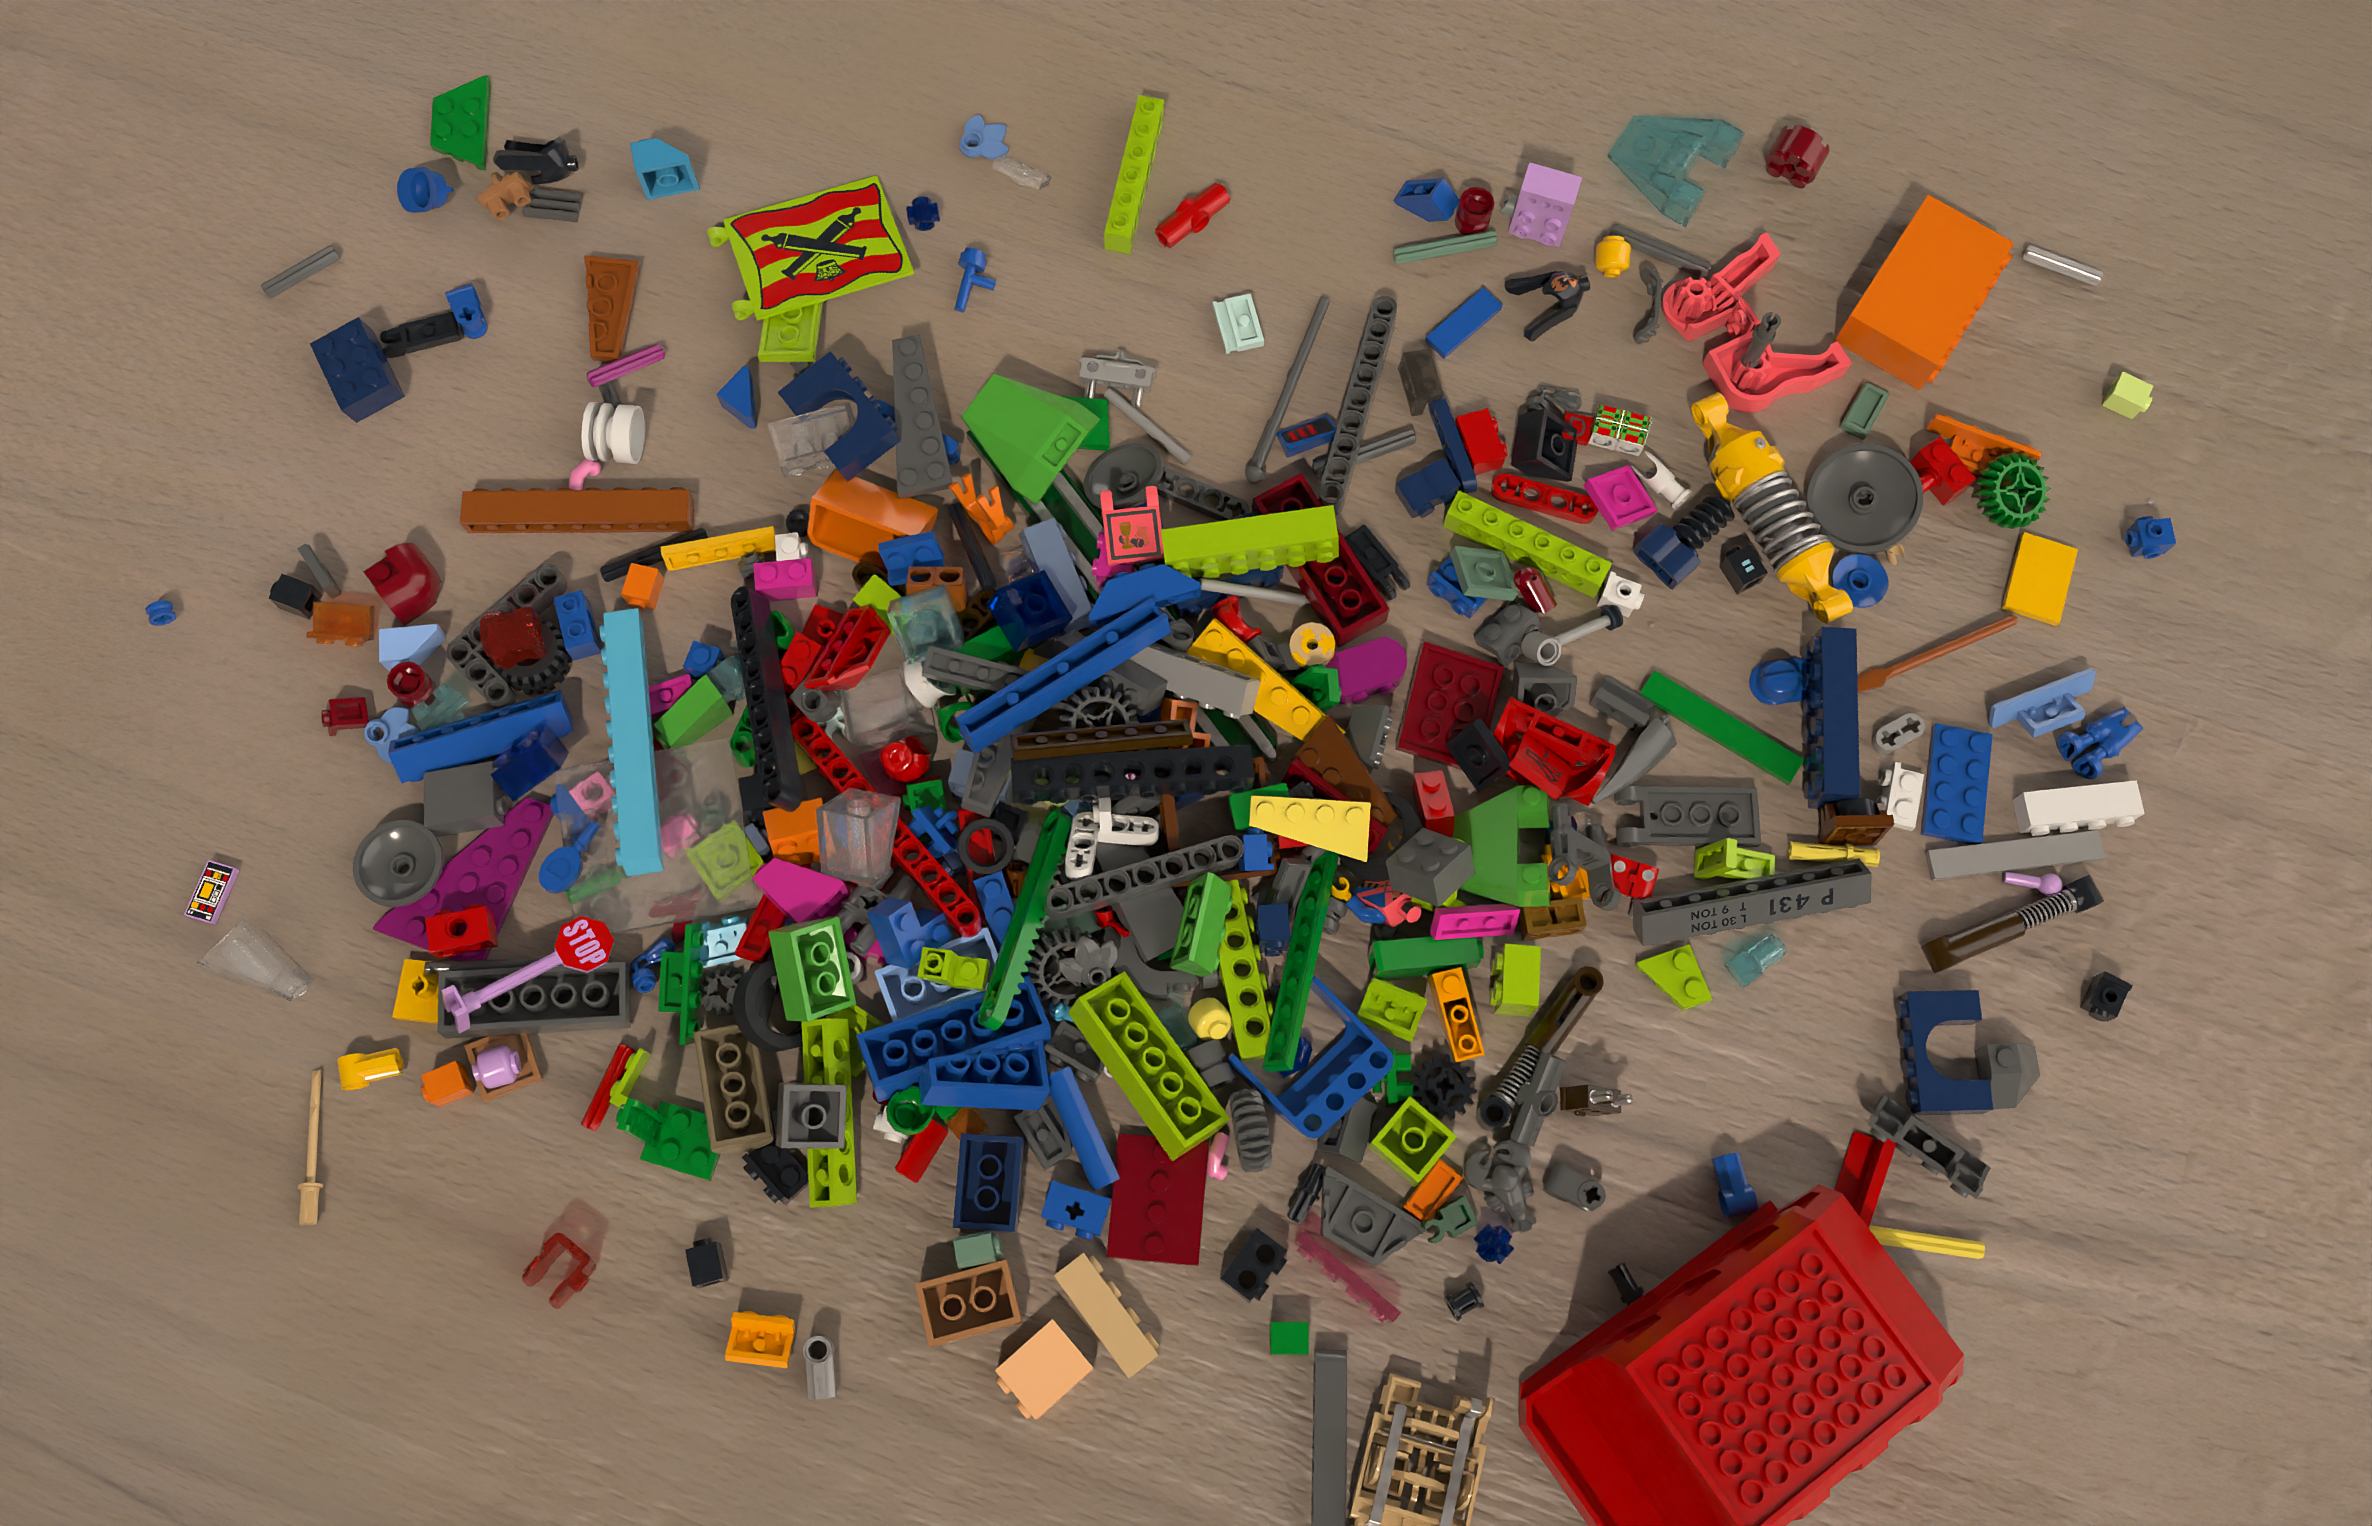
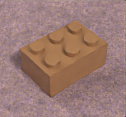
M1007 1259L915 1284L930 1348L1023 1324Z

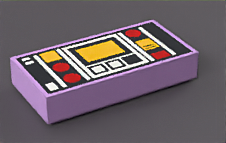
M208 860L184 915L216 926L239 870Z

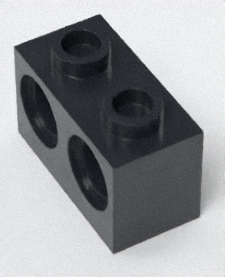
M1256 1228L1220 1281L1248 1303L1253 1298L1259 1301L1269 1287L1265 1281L1271 1272L1278 1275L1288 1261L1283 1257L1287 1250ZM1263 1246L1269 1247L1273 1252V1260L1269 1263L1260 1262L1256 1256L1258 1248ZM1242 1272L1252 1273L1255 1277V1285L1250 1289L1242 1288L1238 1283L1239 1274Z

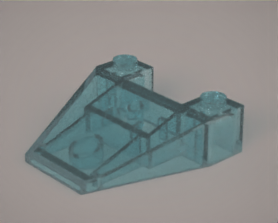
M1635 115L1607 157L1662 215L1686 228L1698 210L1706 191L1685 178L1700 156L1725 170L1737 152L1745 132L1724 120Z

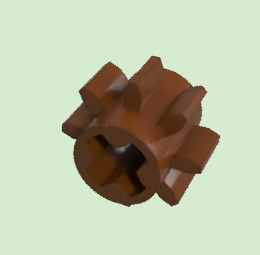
M1010 862L1002 869L1011 898H1018L1028 869L1021 862Z

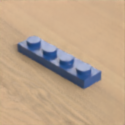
M1001 870L973 880L998 954L1014 910ZM1030 972L1021 973V976L1026 977Z

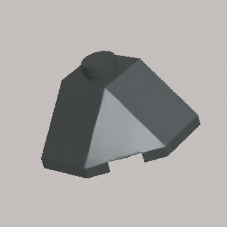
M1515 663L1512 687L1514 699L1553 717L1563 710L1567 711L1575 704L1576 675L1553 666H1544L1540 663Z
M2021 1043L1988 1044L1974 1050L1979 1080H1990L1993 1109L2016 1108L2040 1077L2035 1046Z

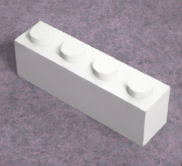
M2137 780L2023 792L2013 799L2020 833L2031 832L2032 836L2045 835L2050 833V830L2057 829L2060 830V833H2069L2078 830V827L2088 826V830L2105 828L2106 824L2116 823L2117 827H2126L2135 824L2134 820L2145 814Z

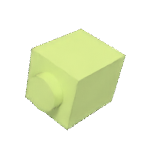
M2122 372L2111 384L2102 406L2133 419L2140 411L2144 413L2150 406L2153 398L2149 395L2153 385Z

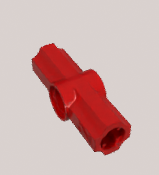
M1214 183L1196 198L1189 197L1181 202L1175 214L1155 228V234L1159 242L1165 248H1172L1191 232L1196 234L1202 231L1209 223L1210 218L1230 203V196L1223 185Z

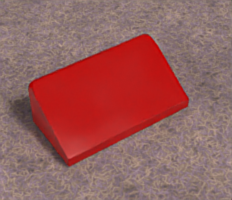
M932 1119L925 1130L914 1135L896 1164L895 1170L910 1181L918 1183L948 1135V1131Z

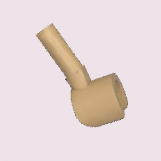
M1900 543L1886 550L1888 562L1892 565H1897L1895 555H1901L1905 558L1904 549Z

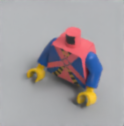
M1388 841L1389 850L1392 851L1394 848L1390 841ZM1340 877L1339 884L1344 890H1337L1334 885L1331 888L1332 896L1337 900L1344 899L1347 902L1345 905L1364 923H1382L1393 928L1405 919L1410 923L1416 922L1422 913L1421 906L1411 902L1412 896L1391 889L1390 880L1380 882L1365 881L1353 890L1351 894L1349 892L1350 885L1348 880Z

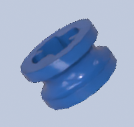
M156 601L145 608L151 625H166L176 619V613L172 611L173 604L170 601Z

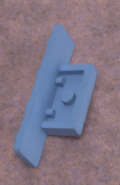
M2089 668L2058 681L2049 682L2045 686L2032 691L2023 692L2021 695L2011 699L1999 701L1991 707L1988 724L1991 728H1995L2017 719L2026 731L2035 738L2084 719L2085 710L2074 697L2092 690L2096 672Z

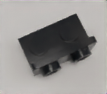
M773 1135L774 1139L771 1143L755 1149L749 1155L746 1153L742 1156V1159L747 1163L743 1168L754 1181L760 1178L767 1187L763 1191L774 1203L780 1200L783 1204L787 1205L809 1185L808 1172L786 1148L776 1146V1137Z

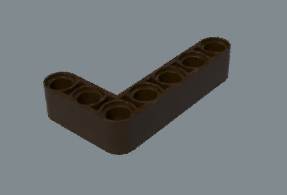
M870 562L858 563L852 571V577L858 591L867 583L860 581L866 575H877L889 585L888 575ZM901 585L890 586L906 600V589ZM996 589L987 592L980 590L951 623H948L935 612L916 611L904 628L928 647L933 646L949 650L946 646L950 642H957L962 645L987 632L998 620L997 614L1003 611L1001 595ZM986 601L996 602V605L992 608L983 607ZM970 621L978 623L973 629L964 627ZM930 625H935L938 627L937 630L932 633H927L924 631L925 628Z

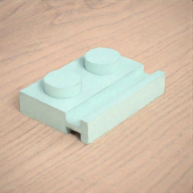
M1251 293L1227 298L1223 302L1217 303V301H1214L1212 303L1225 354H1230L1231 351L1235 350L1239 352L1264 346V338Z

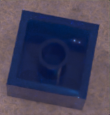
M1045 570L998 588L987 603L988 608L1015 653L1061 634L1073 619Z
M548 725L540 730L537 727L531 729L522 737L523 741L517 747L514 744L509 745L499 753L500 757L494 761L496 766L490 775L513 802L558 771L569 754L568 749Z

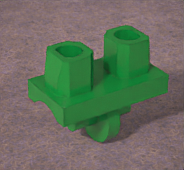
M1388 1048L1393 1054V1066L1373 1087V1093H1382L1381 1082H1384L1385 1107H1395L1398 1102L1406 1101L1410 1096L1413 1098L1412 1082H1397L1396 1072L1411 1071V1054L1395 1052V1048Z

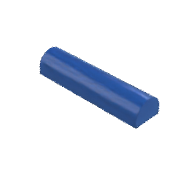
M1068 1066L1049 1075L1050 1095L1093 1191L1118 1180V1172L1071 1068Z

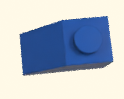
M1444 178L1406 181L1393 201L1396 205L1428 222L1448 221L1453 216L1460 199Z

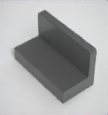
M1610 677L1605 678L1589 704L1637 734L1643 729L1655 708L1654 703Z
M1361 1098L1320 1137L1317 1150L1340 1155L1354 1162L1361 1163L1377 1111V1105Z

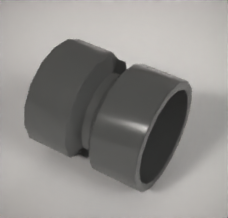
M1220 1039L1198 1045L1184 1054L1210 1091L1219 1089L1236 1079L1230 1063L1223 1061L1226 1053Z

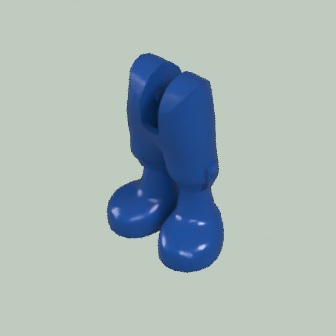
M2122 707L2096 722H2089L2084 730V734L2081 736L2074 732H2064L2058 737L2057 746L2061 756L2066 761H2071L2091 744L2098 743V746L2093 751L2081 756L2072 765L2073 770L2086 779H2094L2101 775L2103 771L2101 760L2118 756L2121 752L2120 750L2130 743L2143 730V727L2137 720L2123 727L2121 723L2130 715V712L2125 707Z

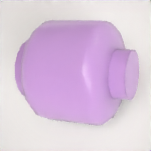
M501 1045L480 1051L477 1056V1062L472 1064V1071L476 1081L481 1080L486 1088H495L515 1082L517 1074L521 1073V1062L516 1050H511L507 1045Z

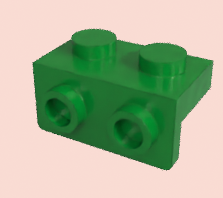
M1323 664L1311 665L1309 669L1302 674L1296 675L1289 682L1323 713L1340 703L1341 687L1338 683L1337 669L1326 668V665Z

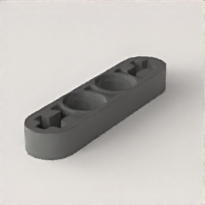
M1163 467L1162 476L1165 477V482L1156 486L1158 495L1219 521L1232 520L1250 512L1249 505L1244 500L1167 467ZM1175 480L1174 490L1170 491L1171 485L1173 486V481ZM1187 485L1193 488L1194 493L1190 497H1183L1178 492L1179 488ZM1208 496H1214L1219 500V504L1214 508H1209L1205 506L1203 501ZM1224 502H1227V508L1222 513ZM1237 508L1242 509L1241 514H1238L1237 517L1232 516V511H1235Z

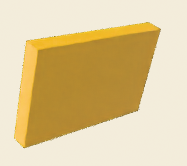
M2023 532L2019 538L2001 609L2057 626L2061 620L2078 549Z

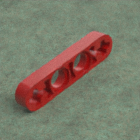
M1500 474L1495 477L1491 486L1492 496L1498 501L1579 524L1591 523L1598 513V508L1590 496L1515 475ZM1502 483L1508 484L1506 492L1501 491ZM1517 486L1521 487L1518 497L1514 496ZM1533 489L1538 493L1539 498L1535 501H1529L1525 498L1524 491ZM1553 497L1562 498L1566 503L1565 507L1560 509L1553 507L1551 499ZM1571 501L1575 502L1572 512L1568 511ZM1583 505L1588 506L1589 512L1587 515L1582 514L1581 508Z

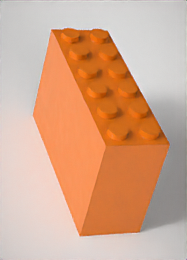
M1927 195L1834 342L1838 341L1841 346L1920 391L1926 382L1929 384L1933 382L1939 371L1949 359L1948 356L1961 340L1962 334L1974 319L1975 313L1986 300L1988 292L1993 288L2000 277V273L2011 260L2013 255L2009 251L2014 242L1936 198Z

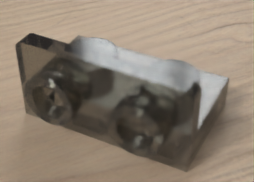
M1427 348L1404 352L1398 366V371L1411 416L1422 415L1426 404L1431 401L1441 400L1444 394L1431 350Z

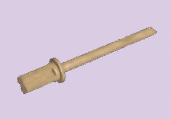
M321 1070L312 1071L306 1181L297 1185V1189L301 1193L299 1225L317 1224L318 1198L320 1189L323 1188V1184L315 1183Z

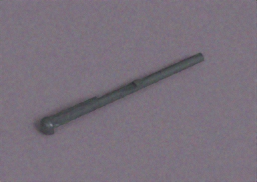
M1320 297L1294 364L1287 374L1288 379L1271 420H1267L1250 465L1245 468V476L1252 483H1259L1266 476L1262 469L1329 306L1330 300L1326 297Z

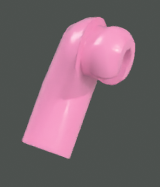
M584 459L572 470L568 488L582 490L584 479L588 474L591 476L599 474L601 469L600 463Z
M1221 1132L1214 1135L1208 1152L1207 1162L1208 1175L1211 1178L1215 1177L1219 1181L1223 1180L1228 1173L1227 1165L1221 1164L1229 1137Z

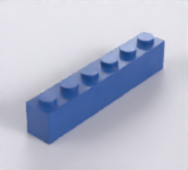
M558 690L390 741L388 755L401 784L408 781L419 782L424 779V773L455 768L467 763L469 765L478 764L487 757L494 755L504 756L514 749L523 746L530 748L546 739L563 738L569 732H573V717L562 690Z

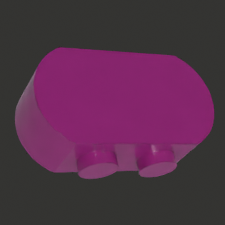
M1382 637L1334 653L1331 661L1326 664V668L1338 670V683L1341 687L1339 704L1345 705L1353 702L1356 705L1367 701L1369 696L1378 693L1380 696L1395 691L1396 687L1402 682L1407 668V655L1404 648L1397 641L1388 637Z

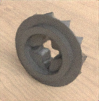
M729 968L715 969L714 972L705 976L702 985L699 987L702 995L701 1003L705 1009L717 1016L734 1014V993L742 976ZM720 981L726 988H732L731 991L727 992V1003H725L720 995H714L715 992L719 991Z

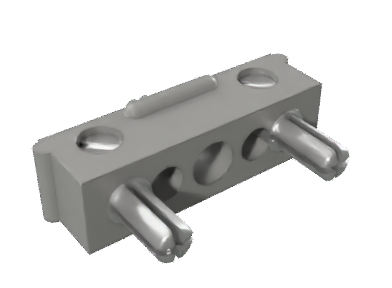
M1116 351L1114 356L1101 354L1096 355L1094 358L1082 357L1079 359L1080 383L1086 384L1084 398H1088V395L1089 398L1094 397L1095 385L1132 390L1131 405L1135 407L1137 391H1139L1136 407H1140L1143 392H1151L1152 380L1156 378L1153 367L1144 366L1140 360L1125 358L1124 352ZM1119 355H1120V358H1121L1124 362L1135 363V364H1138V365L1127 364V363H1121V362H1114V361H1107V360H1115V359H1117V358L1119 357Z

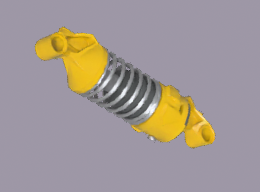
M1716 392L1691 405V412L1694 421L1708 440L1709 461L1707 466L1716 478L1714 485L1723 499L1729 500L1734 508L1743 511L1741 519L1750 522L1748 526L1749 531H1759L1755 542L1761 543L1774 538L1763 547L1761 553L1769 554L1781 547L1783 548L1769 560L1771 565L1778 564L1774 573L1779 582L1786 583L1792 593L1808 601L1816 618L1823 624H1827L1852 612L1853 605L1848 594L1842 589L1837 590L1828 585V567L1835 548L1830 543V540H1827V536L1819 534L1820 525L1811 523L1813 514L1804 512L1806 502L1797 500L1799 491L1790 489L1792 480L1786 478L1787 472H1785L1786 470L1783 467L1785 460L1777 447L1770 446L1760 431L1745 430L1728 424L1726 421V415L1729 412L1728 404L1721 393ZM1807 516L1806 522L1797 527L1796 524L1800 518ZM1815 528L1809 537L1804 538L1801 533L1804 530Z

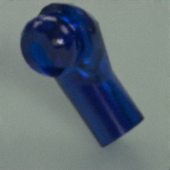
M1300 1036L1293 1070L1279 1071L1282 1078L1288 1077L1307 1067L1313 1049L1311 1042L1306 1037Z

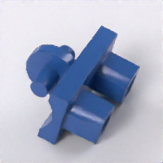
M927 805L924 808L918 807L911 813L914 818L907 827L917 839L926 833L930 835L933 840L925 848L935 859L947 853L957 851L958 839L954 834L959 828L953 822L958 817L955 810L946 814L941 807L934 811L930 805Z

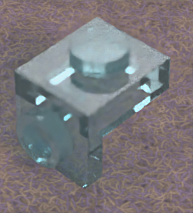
M1178 1003L1158 1011L1156 1016L1182 1052L1199 1043V1037L1182 1016V1007Z

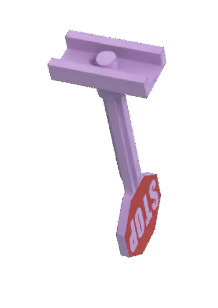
M580 916L561 926L554 946L555 952L476 992L471 991L461 996L454 985L443 989L442 995L447 1013L452 1012L455 1018L456 1029L461 1033L471 1028L469 1013L480 1008L481 1004L559 964L585 973L603 966L608 962L614 938L604 922Z

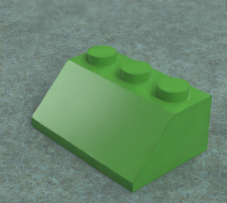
M1208 872L1189 882L1169 967L1200 977L1212 974L1218 967L1220 955L1217 954L1219 942L1223 941L1226 934V925L1223 924L1225 916L1229 913L1233 903V898L1230 896L1232 887L1213 873Z
M839 916L794 923L769 931L786 1020L809 1022L856 1005Z

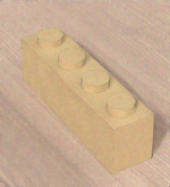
M1082 1253L1056 1273L1054 1277L1126 1377L1130 1379L1159 1356L1155 1350L1160 1346L1149 1331L1143 1334L1136 1324L1141 1320L1131 1306L1125 1309L1119 1302L1118 1298L1122 1294L1112 1280L1106 1284L1099 1273L1103 1271V1268L1093 1255L1087 1258Z

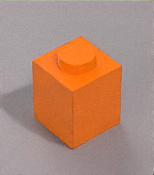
M631 563L621 595L628 606L633 609L638 608L639 611H644L645 608L655 610L664 578L659 569Z
M453 1061L421 1075L424 1084L420 1088L424 1099L438 1107L474 1093L466 1067L458 1061Z

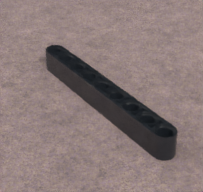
M741 586L732 595L731 609L761 794L766 803L784 811L793 812L800 806L803 792L770 602L765 596L746 586Z

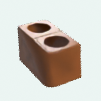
M909 567L906 584V605L909 611L959 612L966 608L967 589L964 567ZM924 575L925 579L913 581L911 577Z

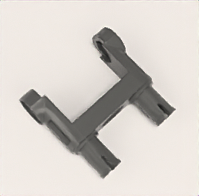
M1561 803L1552 806L1554 829L1550 833L1552 862L1548 866V878L1558 885L1566 886L1574 880L1579 866L1588 873L1589 893L1593 904L1604 911L1613 910L1619 904L1621 894L1620 890L1614 886L1611 854L1605 847L1604 826L1600 824L1588 825L1585 828L1586 836L1572 828L1570 805ZM1567 865L1568 871L1566 875L1559 879L1558 872L1560 868ZM1610 889L1609 899L1601 903L1602 893Z

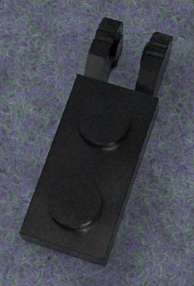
M453 312L401 324L399 327L382 331L380 334L381 342L385 344L402 340V342L384 347L383 353L386 358H395L406 353L409 354L461 340L458 323Z
M1362 525L1344 538L1369 578L1375 585L1378 584L1381 592L1389 600H1393L1397 597V594L1385 579L1388 576L1392 575L1394 581L1404 591L1410 587V582L1398 568L1397 562L1366 525Z

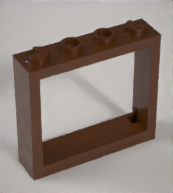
M1263 757L1252 758L1254 771L1253 790L1267 787L1266 780L1270 779L1267 763H1264ZM1219 768V769H1216L1215 771L1218 772V771H1226V770H1225V769H1222V768ZM1194 770L1185 772L1187 775L1198 774ZM1157 772L1155 774L1159 778H1167L1169 776L1165 772ZM1170 794L1160 795L1161 802L1159 803L1165 854L1180 850L1175 800ZM1264 830V834H1267V840H1271L1272 856L1268 857V863H1274V870L1240 871L1236 869L1213 874L1223 881L1277 874L1280 854L1278 850L1274 849L1273 841L1274 838H1277V834ZM1170 863L1166 865V869L1170 874L1180 873L1178 866ZM1190 881L1180 883L1171 887L1188 886Z

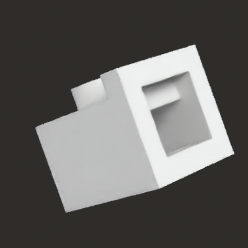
M798 533L775 535L777 561L809 558L808 543L801 542Z
M1611 571L1597 606L1606 609L1614 605L1623 616L1629 618L1633 609L1639 610L1645 595L1640 593L1642 585L1616 576V573Z

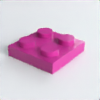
M1629 465L1588 479L1583 485L1612 531L1651 517L1658 511Z

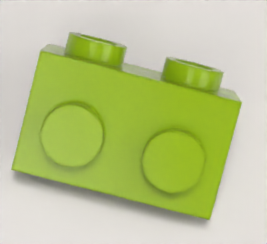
M1372 978L1358 1011L1357 1018L1362 1023L1412 1042L1428 1000L1421 997L1417 992L1406 991L1394 986L1387 980Z

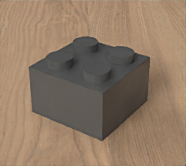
M1421 828L1386 860L1391 889L1437 907L1475 874L1470 844L1426 828Z

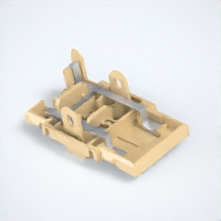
M1390 1373L1386 1385H1383L1379 1402L1382 1405L1380 1412L1374 1411L1372 1415V1425L1369 1427L1352 1499L1353 1505L1348 1518L1354 1519L1353 1525L1350 1526H1470L1487 1444L1480 1442L1482 1435H1485L1488 1420L1492 1416L1495 1398L1488 1397L1482 1402V1400L1471 1397V1399L1455 1395L1452 1410L1449 1411L1416 1401L1419 1389L1421 1388V1382ZM1371 1443L1378 1444L1376 1448L1373 1447L1370 1450ZM1414 1447L1421 1449L1416 1473L1407 1472L1409 1465L1408 1456L1412 1454ZM1427 1451L1434 1453L1433 1461L1442 1463L1433 1466L1429 1470L1428 1477L1422 1476ZM1404 1482L1413 1484L1407 1510L1400 1508V1501L1387 1498L1398 1499L1402 1495ZM1421 1486L1425 1488L1422 1501L1424 1508H1422L1421 1514H1417L1413 1511L1418 1498L1419 1487ZM1467 1507L1464 1520L1454 1518L1463 1515L1464 1509Z

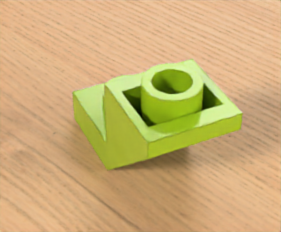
M923 947L917 977L954 988L985 991L990 961L982 958L958 956L952 950Z

